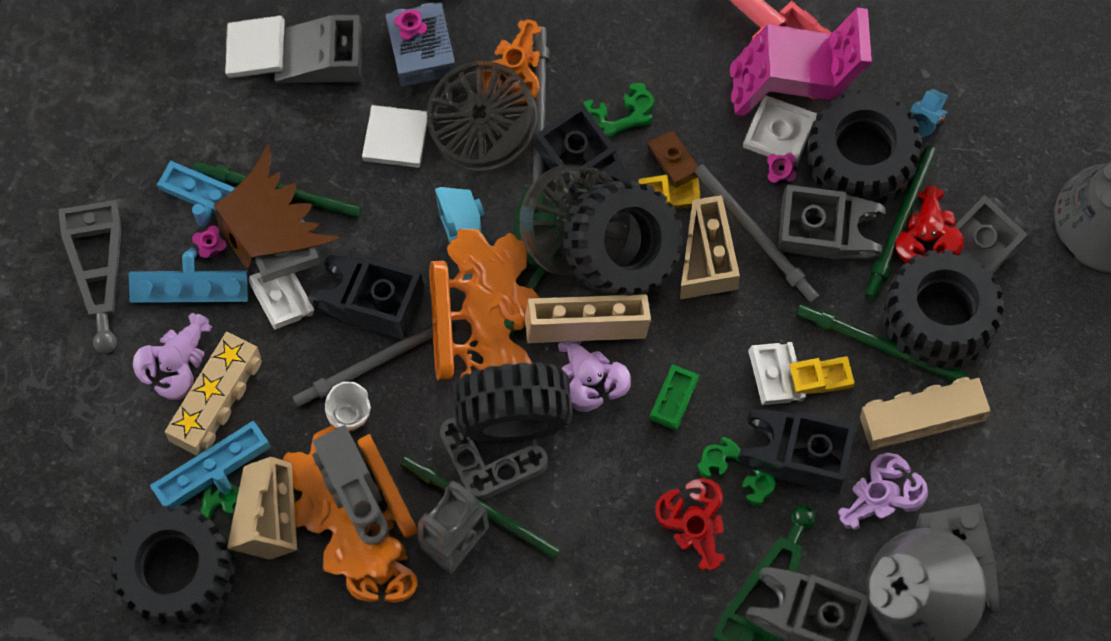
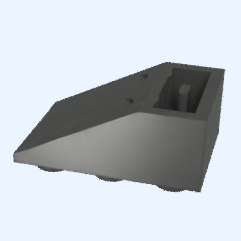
M330 15L284 28L282 71L275 72V83L361 82L363 31L360 15Z

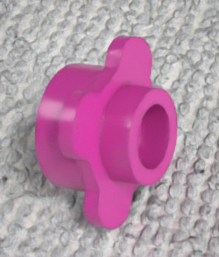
M406 10L394 19V24L399 27L401 31L400 37L403 40H410L412 36L416 34L422 35L427 31V25L422 23L421 13L418 10Z
M786 153L785 156L769 155L767 158L770 171L768 179L773 183L779 180L794 181L797 176L794 171L795 156L792 153ZM783 165L784 170H779V166Z
M210 226L207 231L193 235L192 241L198 246L200 257H213L219 254L220 251L225 250L226 242L220 238L218 227ZM208 240L212 241L211 244H207L206 242Z

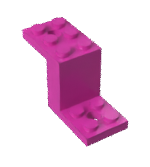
M857 7L832 34L767 24L731 63L730 76L733 77L731 101L734 103L735 115L746 116L769 91L825 100L836 98L872 62L868 9Z

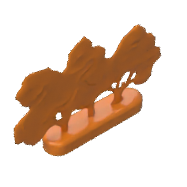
M459 229L457 238L453 239L447 247L448 255L458 265L459 273L454 279H449L448 266L445 261L430 262L429 278L434 362L437 380L452 379L455 355H459L467 365L466 371L461 376L471 373L470 366L482 370L485 367L502 366V364L510 363L533 364L527 352L509 339L511 331L504 324L505 319L514 321L515 330L523 329L528 299L540 298L532 288L519 286L516 283V279L527 267V245L522 240H518L513 234L508 233L506 236L499 238L494 246H490L478 229ZM465 274L472 275V279L463 280ZM452 287L466 294L460 312H451L450 288ZM465 319L470 323L472 334L464 345L453 343L451 320ZM472 341H478L476 347L470 346ZM467 351L479 353L483 357V363L478 364L472 361V354H467Z
M329 426L314 434L313 440L335 430V427ZM370 434L360 438L358 446L364 456L363 460L366 465L368 464L377 482L375 485L378 491L381 490L388 504L387 510L382 513L386 523L389 520L396 521L403 536L406 538L417 534L418 529ZM313 442L311 443V452L308 455L303 452L286 453L283 460L292 463L293 489L302 492L301 499L294 504L296 527L306 526L308 531L320 533L325 529L333 532L332 539L324 551V571L336 575L344 574L348 578L357 580L367 574L373 578L386 576L388 564L400 557L403 549L401 542L394 537L387 536L382 544L367 545L363 543L345 508L339 509L323 480L324 477L312 454L317 452ZM371 524V525H369V526L366 528V530H365V535H366V536H367L368 530H369L370 527L373 526L374 524ZM381 525L376 526V529L379 530L376 535L380 533Z

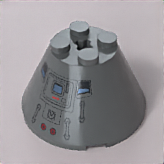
M1111 163L1094 165L1072 176L1061 189L1054 209L1055 228L1062 244L1065 243L1068 249L1075 255L1074 258L1095 270L1111 273Z
M934 528L908 530L888 541L872 561L867 575L865 590L869 600L867 608L870 617L878 631L888 641H961L966 639L980 621L985 607L987 592L983 568L972 553V549L957 536Z

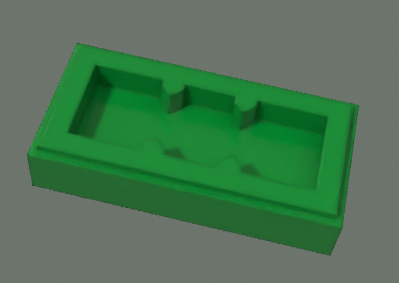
M672 364L651 411L649 420L677 431L698 384L700 375Z

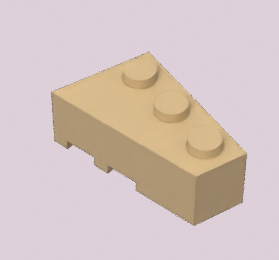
M722 195L693 200L680 300L738 290L740 274Z
M268 457L244 466L227 549L266 559H273L297 550L291 462Z

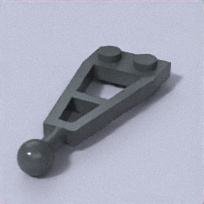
M117 200L58 209L61 237L90 318H96L98 333L93 338V346L101 354L111 353L116 348L117 339L109 330L108 316L115 313L122 232ZM110 233L108 267L83 271L73 239ZM107 280L105 304L95 305L88 283Z

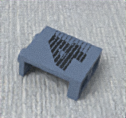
M427 3L418 8L408 9L420 11L421 21L427 25V31L424 34H416L410 40H403L400 37L401 31L399 27L394 24L395 17L406 11V9H397L392 13L385 14L401 87L457 75L441 3Z

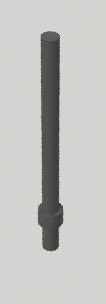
M541 27V34L535 35V47L532 49V51L540 52L539 62H537L538 66L535 67L534 72L540 85V90L534 98V137L535 134L545 128L546 63L549 61V48L546 47L547 29L545 27ZM533 146V186L541 188L544 187L545 161Z
M703 164L697 167L694 171L715 196L722 195L724 206L784 272L788 283L792 287L796 286L810 303L815 301L820 295L807 282L803 271L791 264Z
M451 320L452 328L457 326L455 320ZM432 325L326 380L321 378L313 382L312 387L292 397L296 406L300 407L317 397L322 399L329 394L333 386L343 381L348 382L432 339Z

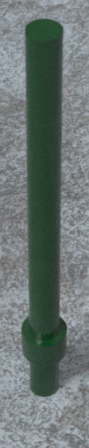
M925 146L879 261L874 263L870 273L872 279L865 293L868 299L876 300L882 283L888 279L891 271L889 266L896 251V239L905 229L936 152V149L931 146Z
M196 161L193 166L194 171L224 184L229 182L239 185L247 177V175L233 172L229 167L222 165L215 167ZM277 184L275 189L282 188L284 185ZM298 189L295 190L292 198L294 201L309 203L316 207L356 218L360 217L362 210L360 206Z
M803 304L798 309V316L817 323L819 328L826 331L832 329L952 381L967 377L968 375L955 368L942 369V365H936L935 368L926 367V362L921 360L916 363L909 359L911 355L908 352L901 353L896 347L897 344L836 319L834 314L825 310L822 313Z
M405 456L400 463L401 467L419 477V481L428 487L434 486L445 493L446 488L451 483L439 476V471L429 465L424 467L408 456ZM477 499L481 506L486 508L488 520L554 560L557 558L561 549Z

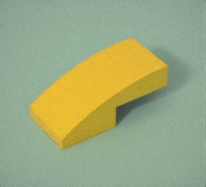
M667 175L638 179L639 184H648L653 186L655 191H661L667 197L665 203L673 204L675 209L692 208L693 200L701 199L698 177L677 188L668 179Z
M848 356L821 362L819 358L789 364L796 394L824 393L854 388L855 383Z

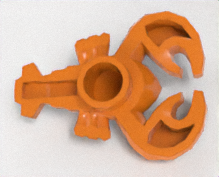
M529 19L526 21L520 20L517 24L521 32L513 40L512 45L502 40L497 46L494 54L503 56V58L485 63L477 73V83L482 91L491 97L500 98L501 94L493 89V85L496 84L499 89L503 90V82L498 73L503 72L505 79L509 83H515L509 88L508 92H519L513 96L505 95V100L511 104L529 103L537 96L540 90L539 80L530 69V65L533 67L538 66L537 62H539L540 52L532 51L533 36L541 34L542 28L535 21Z
M389 520L387 525L390 530L394 527L392 520ZM375 523L370 527V530L373 531L371 537L378 533L379 530L376 529V526L379 524ZM401 544L403 549L400 557L388 564L386 576L370 578L365 575L358 580L346 577V585L350 594L358 600L366 602L378 601L379 595L373 594L378 592L374 581L382 585L391 579L392 576H395L388 584L385 593H390L392 590H397V592L386 595L385 601L396 603L410 598L417 588V576L409 568L397 562L407 560V553L403 544Z

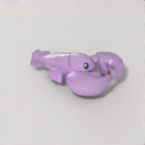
M191 313L188 316L191 324L185 327L183 331H180L178 335L171 329L160 338V342L165 343L164 346L147 345L139 348L134 355V372L141 382L147 385L153 383L146 374L147 369L150 370L152 377L155 378L157 375L156 358H159L161 371L178 372L179 375L165 377L160 380L162 384H170L169 388L165 389L159 386L154 388L159 395L167 399H183L194 385V376L190 370L189 363L191 362L196 368L199 367L204 357V352L197 349L196 346L198 345L201 333L210 332L212 328L208 324L209 320L201 314Z
M582 341L561 342L558 344L559 352H568L569 364L563 366L562 369L568 375L569 381L574 376L571 383H569L573 409L579 412H589L603 404L602 397L589 399L590 397H598L599 393L586 386L597 385L601 382L604 375H608L604 385L605 392H609L610 388L615 386V389L608 394L610 400L619 398L628 392L631 387V375L625 365L618 362H613V365L609 364V360L599 351L589 353L580 346Z
M885 453L877 456L870 463V483L867 485L866 479L861 478L856 483V486L852 488L859 498L852 504L850 509L841 508L838 511L841 516V523L847 529L852 527L853 530L859 528L858 520L865 519L874 514L880 519L894 513L896 510L894 507L903 508L906 512L918 510L925 504L928 496L925 480L917 473L912 474L916 486L911 487V481L907 479L904 484V496H900L899 486L892 481L883 479H897L904 476L901 471L894 470L895 468H900L910 473L911 469L908 463L898 454Z

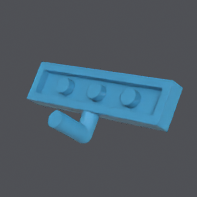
M173 161L169 162L157 183L159 190L194 204L192 212L197 225L200 227H205L213 213H215L214 204L235 189Z
M191 247L182 255L183 271H131L129 273L130 303L248 302L249 273L248 271H195L194 259L197 258L199 252L196 248Z
M253 420L156 481L150 487L162 506L169 505L172 509L214 483L222 494H228L231 491V485L226 476L265 452L271 446Z

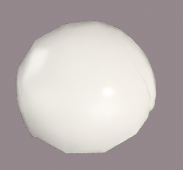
M343 381L333 386L327 395L325 413L330 424L335 428L346 425L349 431H354L363 426L370 415L371 407L368 392L355 382Z

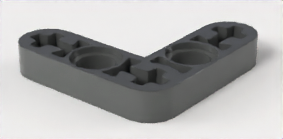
M456 418L448 419L441 425L440 435L442 443L463 487L480 501L537 477L547 469L548 458L545 450L534 445L485 466L473 440H469L458 433L462 445L457 447L454 438L448 436L450 428L458 431L456 428ZM465 452L471 453L475 457L473 464L467 467L458 463V457ZM530 455H534L535 458L541 457L539 466L534 467L532 463L527 464ZM520 460L521 466L527 464L523 466L525 472L523 474H520L519 465L516 462ZM504 466H510L515 470V475L510 480H502L498 476L499 469ZM491 472L493 473L494 481L497 484L496 486H492V480L489 481V473ZM479 480L480 483L489 481L483 485V491L479 492L477 488L471 489L474 487L473 481Z

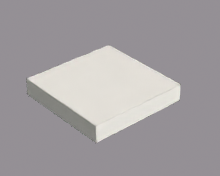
M282 16L228 23L225 74L229 78L282 71L284 19Z
M765 95L761 100L744 140L743 148L765 156L771 154L785 156L786 153H792L796 158L794 166L797 167L809 140L810 129L813 121H816L817 113Z
M372 105L362 154L363 161L420 168L429 112Z

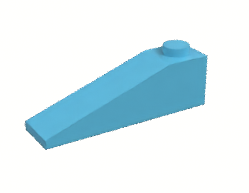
M445 187L435 189L439 215L450 243L453 239L457 238L459 229H478L481 232L480 217L484 216V211L480 200H474L471 190ZM465 274L463 279H472V275Z

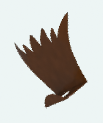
M269 143L245 180L227 196L214 204L220 233L246 269L250 266L252 257L314 247L339 239L337 236L309 233L319 226L317 223H299L310 211L312 204L299 203L288 205L294 196L296 183L275 189L280 179V172L268 178L271 164Z

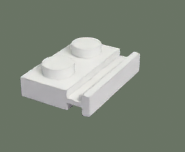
M260 272L249 276L248 282L274 330L299 321L304 316L308 315L310 317L313 315L314 308L309 302L295 273L265 283Z
M793 343L751 346L748 351L762 405L790 403L797 400L802 402L806 398V394H796L789 367L790 363L797 362Z

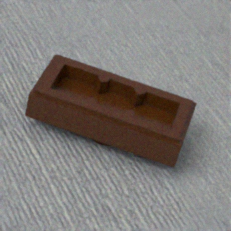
M673 130L647 143L648 149L675 188L698 177L694 171L699 166Z

